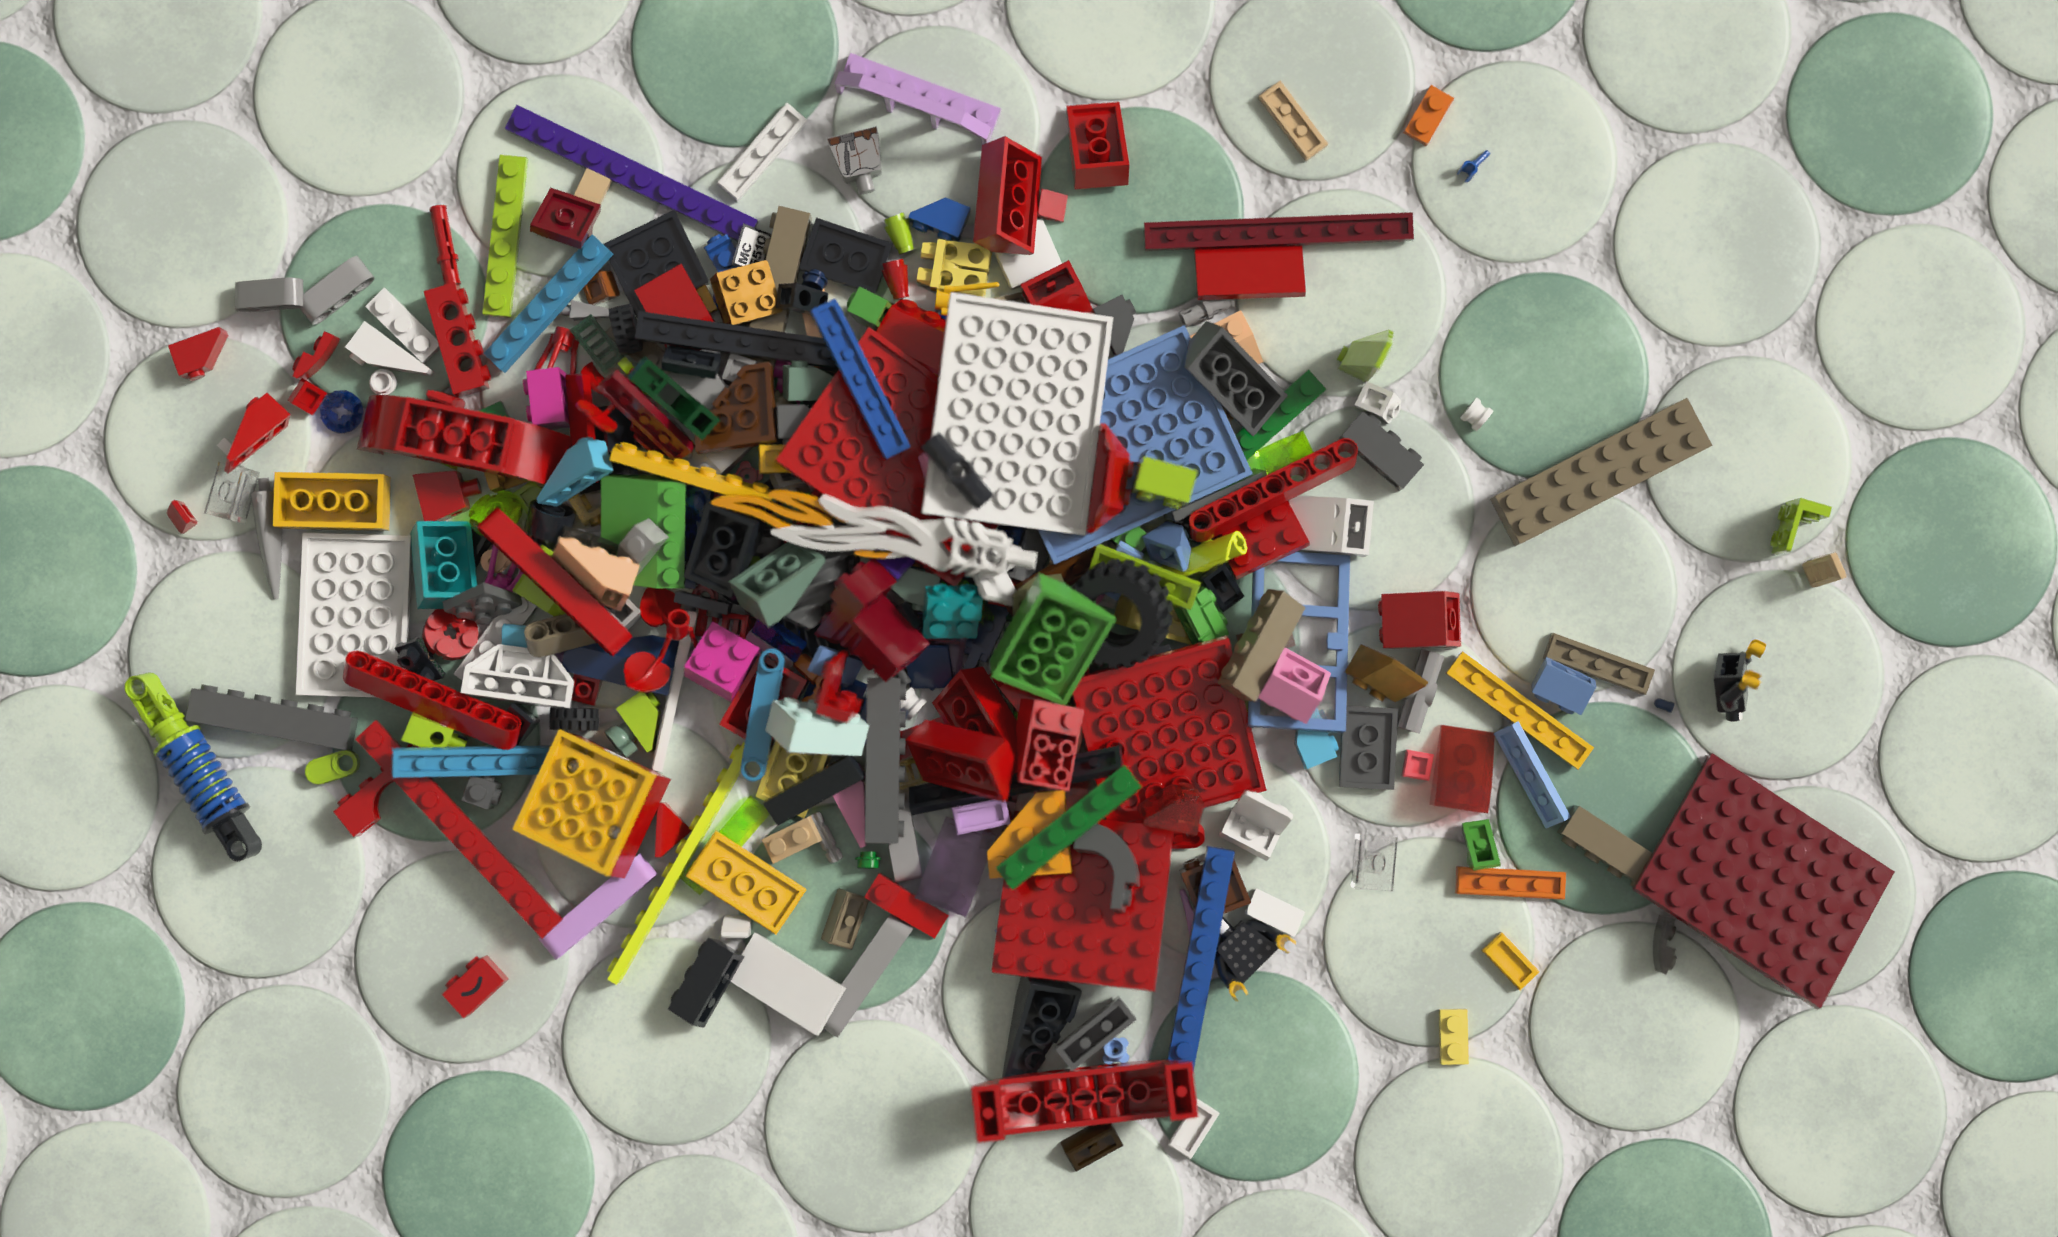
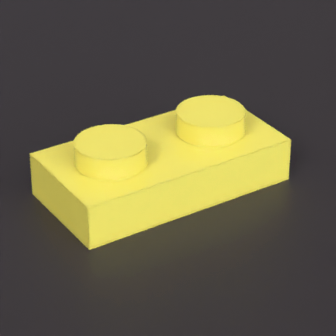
M1439 1009L1441 1065L1469 1064L1467 1009Z

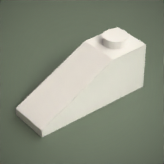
M365 321L345 346V348L352 352L349 357L361 366L366 362L373 367L431 377L435 373Z

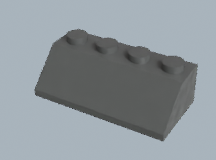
M1206 321L1189 341L1185 363L1186 370L1254 437L1288 395L1222 326Z

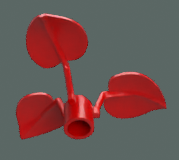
M590 362L582 368L580 374H590L591 389L602 394L596 387L605 378L598 372L593 362ZM627 376L625 377V378H626L630 383H632L644 396H646V394L643 393V390H642L641 388H639V387H638L634 382H632ZM586 400L577 401V409L597 427L606 432H614L616 430L617 423L608 417L610 412L616 407L613 403L602 412L591 402ZM631 423L630 429L634 432L633 438L648 451H657L667 456L636 425Z
M647 587L641 598L640 616L642 620L651 627H660L665 624L667 634L657 659L648 652H637L627 659L624 665L625 685L634 691L652 692L662 688L668 682L671 670L669 666L661 663L665 656L671 639L681 640L688 634L694 648L698 645L693 633L694 628L689 627V614L685 610L680 609V603L673 602L675 593L665 588Z

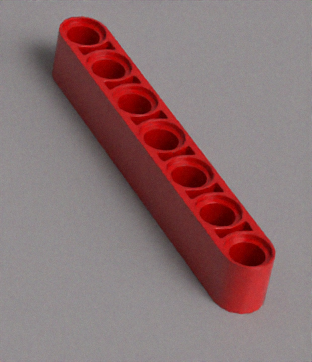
M1349 438L1339 439L1194 511L1189 518L1190 536L1197 542L1208 541L1351 470L1357 460V444ZM1348 452L1351 456L1344 458L1339 453ZM1322 463L1325 464L1327 468L1321 470L1316 468L1315 465ZM1300 475L1304 479L1302 481H1294L1291 477ZM1276 487L1280 491L1278 493H1270L1267 489ZM1245 499H1253L1256 503L1246 505L1243 501ZM1225 510L1231 512L1232 515L1222 517L1219 513ZM1202 522L1207 524L1208 527L1198 529L1195 525Z
M496 507L476 526L486 539L609 655L613 657L633 637L614 616L499 508Z
M352 651L346 655L343 681L347 685L497 748L510 750L517 745L521 720L514 714L365 652Z

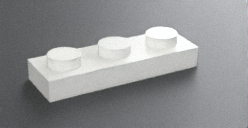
M383 288L365 306L423 364L440 349L437 338L386 288Z

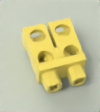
M938 239L937 243L924 242L922 243L921 258L934 260L933 269L919 267L917 283L929 286L931 291L935 292L937 288L944 289V285L960 286L987 283L992 252L973 243L946 241L943 239ZM986 289L953 293L985 298Z

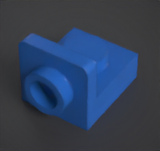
M718 234L707 241L708 245L704 249L718 272L737 268L731 265L736 248L727 234L724 236Z

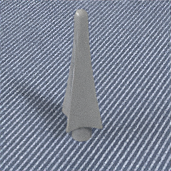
M571 300V305H567L561 311V315H568L569 319L573 318V321L609 318L608 310L610 308Z

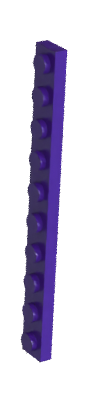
M517 104L505 127L506 131L581 167L599 173L613 182L671 210H675L724 235L727 234L728 237L736 241L739 240L743 223L756 228L759 222L757 219Z

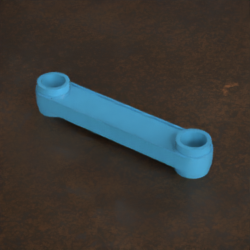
M775 648L767 649L760 655L741 762L742 776L749 781L761 779L767 770L772 736L765 730L772 702L779 699L785 664L783 653ZM769 653L775 654L779 659L776 668H769L766 665L765 659ZM754 761L760 766L758 776H752L748 773L747 765L749 762Z

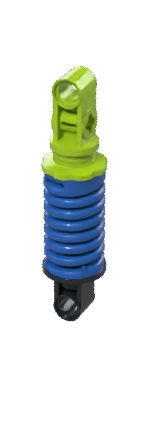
M148 672L129 677L124 685L125 693L136 707L140 718L148 726L149 734L159 744L153 750V753L160 761H163V767L169 768L168 775L174 778L173 783L180 787L179 792L185 796V802L191 804L190 810L193 813H197L196 819L201 824L203 833L209 834L214 832L229 858L234 861H242L259 854L262 849V841L244 815L250 808V805L238 793L237 787L227 789L233 784V781L230 778L224 779L227 776L226 770H218L221 768L222 763L218 760L213 761L216 758V754L208 752L211 746L207 743L200 726L194 725L189 727L187 725L185 715L179 712L173 698L167 693L156 674ZM242 842L244 843V845H245V847H246V851L244 850V848H243V846H242Z

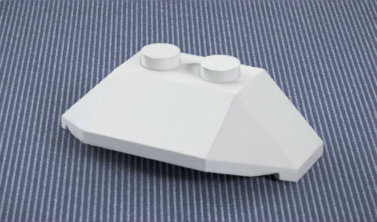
M498 644L473 662L471 661L465 665L461 693L491 700L533 706L570 708L574 680L555 654L534 657L528 652L527 648Z

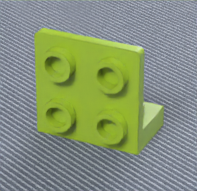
M1804 498L1787 501L1785 505L1781 506L1778 513V520H1780L1778 531H1774L1770 541V546H1773L1772 553L1778 555L1791 552L1799 522L1811 524L1812 521L1819 522L1821 519L1829 518L1832 507Z

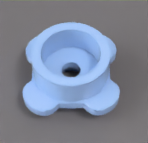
M1124 1037L1113 1038L1103 1046L1105 1054L1102 1057L1103 1062L1106 1065H1111L1113 1062L1127 1063L1129 1061V1055L1127 1054L1128 1040ZM1114 1049H1117L1118 1052H1117V1053H1113V1050H1114Z

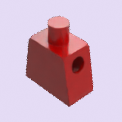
M459 471L412 475L424 521H446L470 510L468 497L482 493L478 478L463 481L462 474Z

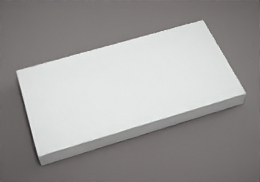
M754 932L742 953L745 957L731 982L811 1033L819 1036L846 987L762 935Z

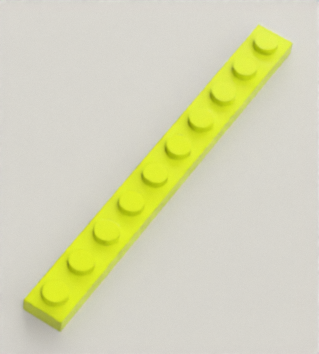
M745 742L742 745L737 744L729 757L733 760L728 769L723 768L716 779V782L719 783L714 793L710 791L702 804L706 807L701 817L696 815L691 822L689 829L692 832L687 840L683 838L675 853L679 854L674 864L668 863L662 873V877L665 878L660 888L655 886L648 898L651 901L647 911L642 909L634 924L638 925L634 934L628 933L621 945V948L624 949L619 959L615 957L609 965L607 971L611 974L607 980L615 985L621 983L741 773Z

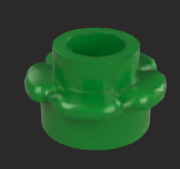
M862 851L860 852V857H855V860H857V868L878 869L879 861L882 858L876 857V852Z

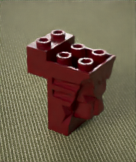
M873 558L866 564L863 561L860 562L851 571L852 574L850 576L845 573L834 583L837 588L830 595L835 601L830 606L832 612L828 611L821 618V626L814 634L833 644L838 645L840 643L846 650L850 651L851 655L858 656L867 670L871 671L874 669L875 673L886 683L915 661L930 643L917 629L913 628L887 599L886 594L895 585L897 580L876 558Z

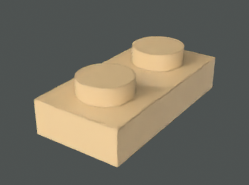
M809 816L761 840L774 864L822 841V838L812 817Z

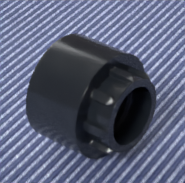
M537 499L532 500L524 530L538 546L544 545L551 550H555L560 538H569V533L575 521L576 511L563 503L559 506L540 504L537 502Z

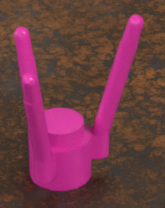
M493 545L488 575L484 583L513 592V588L523 573L520 571L512 582L511 577L517 568L512 563L506 575L497 573V576H494L498 549Z

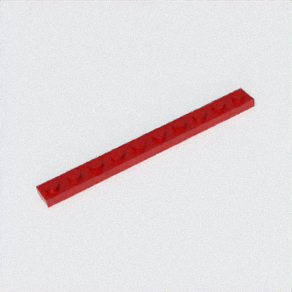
M375 720L355 739L541 938H544L563 920L557 911L431 777H392V748L403 747L378 720Z

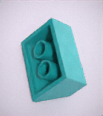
M416 521L410 536L417 609H444L443 601L477 586L471 521Z

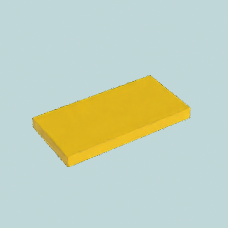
M717 830L714 831L685 874V877L775 935H777L807 890Z

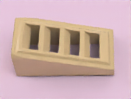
M1836 552L1818 556L1802 564L1811 587L1822 586L1844 579L1847 576Z

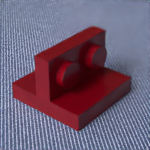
M550 187L530 224V232L581 249L585 241L592 235L593 226L601 212V204Z

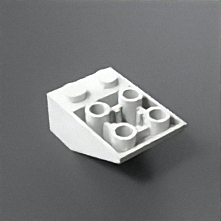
M1297 496L1289 500V504L1310 542V546L1299 551L1358 557L1369 555L1374 501L1315 496Z

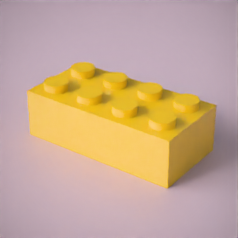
M274 472L273 526L280 529L389 531L391 477L385 474Z

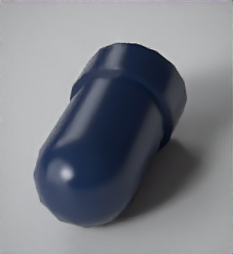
M1657 698L1654 701L1655 707L1669 713L1673 711L1674 702Z

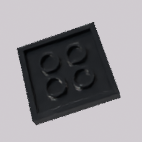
M675 210L604 243L613 253L609 261L637 318L639 311H646L634 290L679 264L683 265L696 289L710 284Z

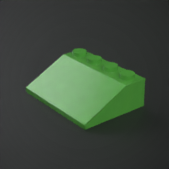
M606 475L601 478V548L607 551V554L616 557L619 544L636 524L651 519L669 538L639 575L636 576L633 586L684 588L685 482L661 475Z
M1039 573L989 660L991 677L1065 706L1116 621V618L1066 584Z

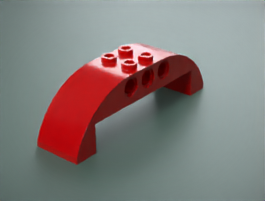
M1149 1060L1077 1067L1073 1071L1067 1068L1009 1076L971 1086L977 1143L1005 1140V1135L1116 1122L1170 1117L1171 1121L1199 1118L1192 1061Z

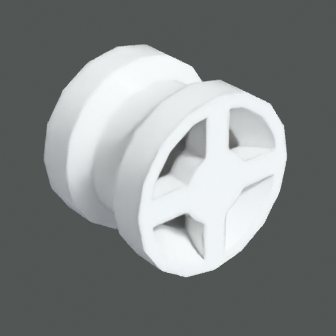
M1476 397L1460 416V419L1463 422L1468 421L1472 425V429L1477 432L1493 413V410L1490 407L1485 408L1481 405V400Z
M911 687L906 691V700H901V711H906V719L910 721L927 701L924 698H919Z

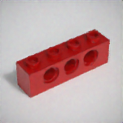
M453 282L425 290L424 295L453 395L460 398L490 389L488 381L491 380V375L487 365L483 366L480 356L484 355L480 340H475L473 330L476 329V323L473 315L468 314L465 304L469 303L465 288H460L457 283ZM452 307H456L458 310L457 316L452 320H447V311ZM458 333H464V343L455 346L453 342L454 337ZM465 359H472V368L469 371L463 372L461 370V363Z

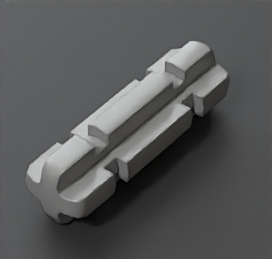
M816 812L810 815L822 838V841L819 843L823 851L827 852L825 855L829 863L832 864L841 860L843 855L840 849L836 848L835 845L837 843L828 826L824 825L823 822L825 820L822 814Z

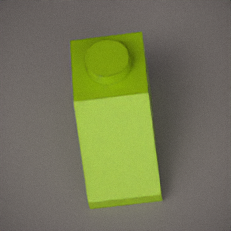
M638 692L617 707L616 710L646 752L651 753L656 748L661 710L658 706L661 705V702L653 692Z

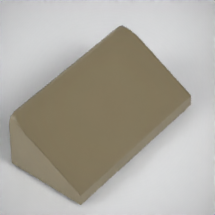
M838 888L821 939L829 944L852 950L869 900L862 895Z

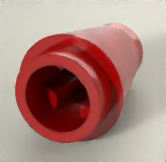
M899 259L882 263L884 270L881 272L893 296V300L909 297L908 268L904 264V260Z

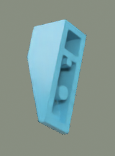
M592 437L579 439L576 445L566 451L536 498L537 502L545 505L559 506L611 473L613 467L606 442L595 440Z

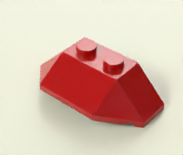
M1104 423L1099 425L1086 527L1087 535L1094 533L1121 512L1124 505H1129L1131 490L1126 489L1127 478H1132L1134 462L1129 461L1130 454L1107 424Z

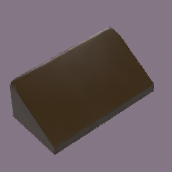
M1112 1123L1090 1125L1061 1141V1146L1076 1172L1124 1146Z

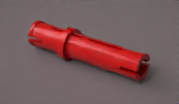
M435 205L430 207L429 211L431 213L439 255L436 259L437 264L441 266L443 285L453 282L460 285L461 281L457 267L459 258L458 254H455L447 206Z

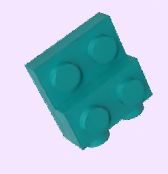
M943 584L925 586L922 636L924 638H977L978 621H981L983 597L978 592V586L964 584L962 586H946Z

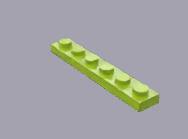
M499 155L482 313L486 316L511 318L528 166L527 157Z

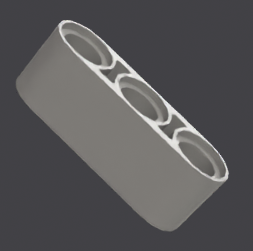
M354 256L303 294V307L300 310L312 325L319 324L368 287L375 277L358 256Z
M274 278L235 282V310L258 312L303 307V279Z
M906 800L904 810H899V821H904V837H899L898 843H888L895 882L923 878L912 813L909 810V800Z

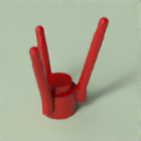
M557 326L554 334H551L549 342L534 370L542 368L552 348L553 352L547 368H553L559 351L568 353L569 349H571L570 374H576L577 350L580 343L575 340L577 333L573 330Z

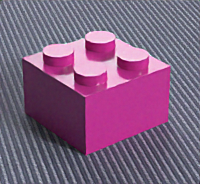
M559 367L526 371L527 378L523 379L524 393L529 395L530 405L526 406L528 422L550 430L570 428L565 379L567 373Z
M712 622L685 664L684 677L732 702L758 658L760 648Z

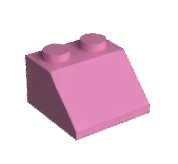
M1284 648L1258 698L1267 705L1287 713L1292 719L1307 724L1322 700L1331 673L1291 650Z

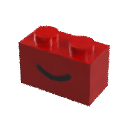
M488 955L481 959L478 956L473 958L465 966L468 970L461 977L455 975L445 984L447 990L442 995L463 1018L470 1016L509 980Z

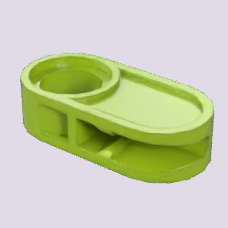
M350 750L338 751L311 760L306 765L305 776L314 784H325L351 776L359 770L360 758L355 752ZM344 755L350 756L353 760V766L348 771L342 770L339 766V760Z

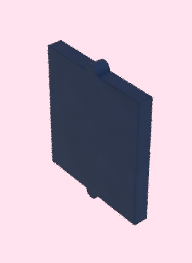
M929 645L915 661L907 666L908 676L912 681L909 683L910 688H929L933 691L935 688H945L953 679L948 645Z

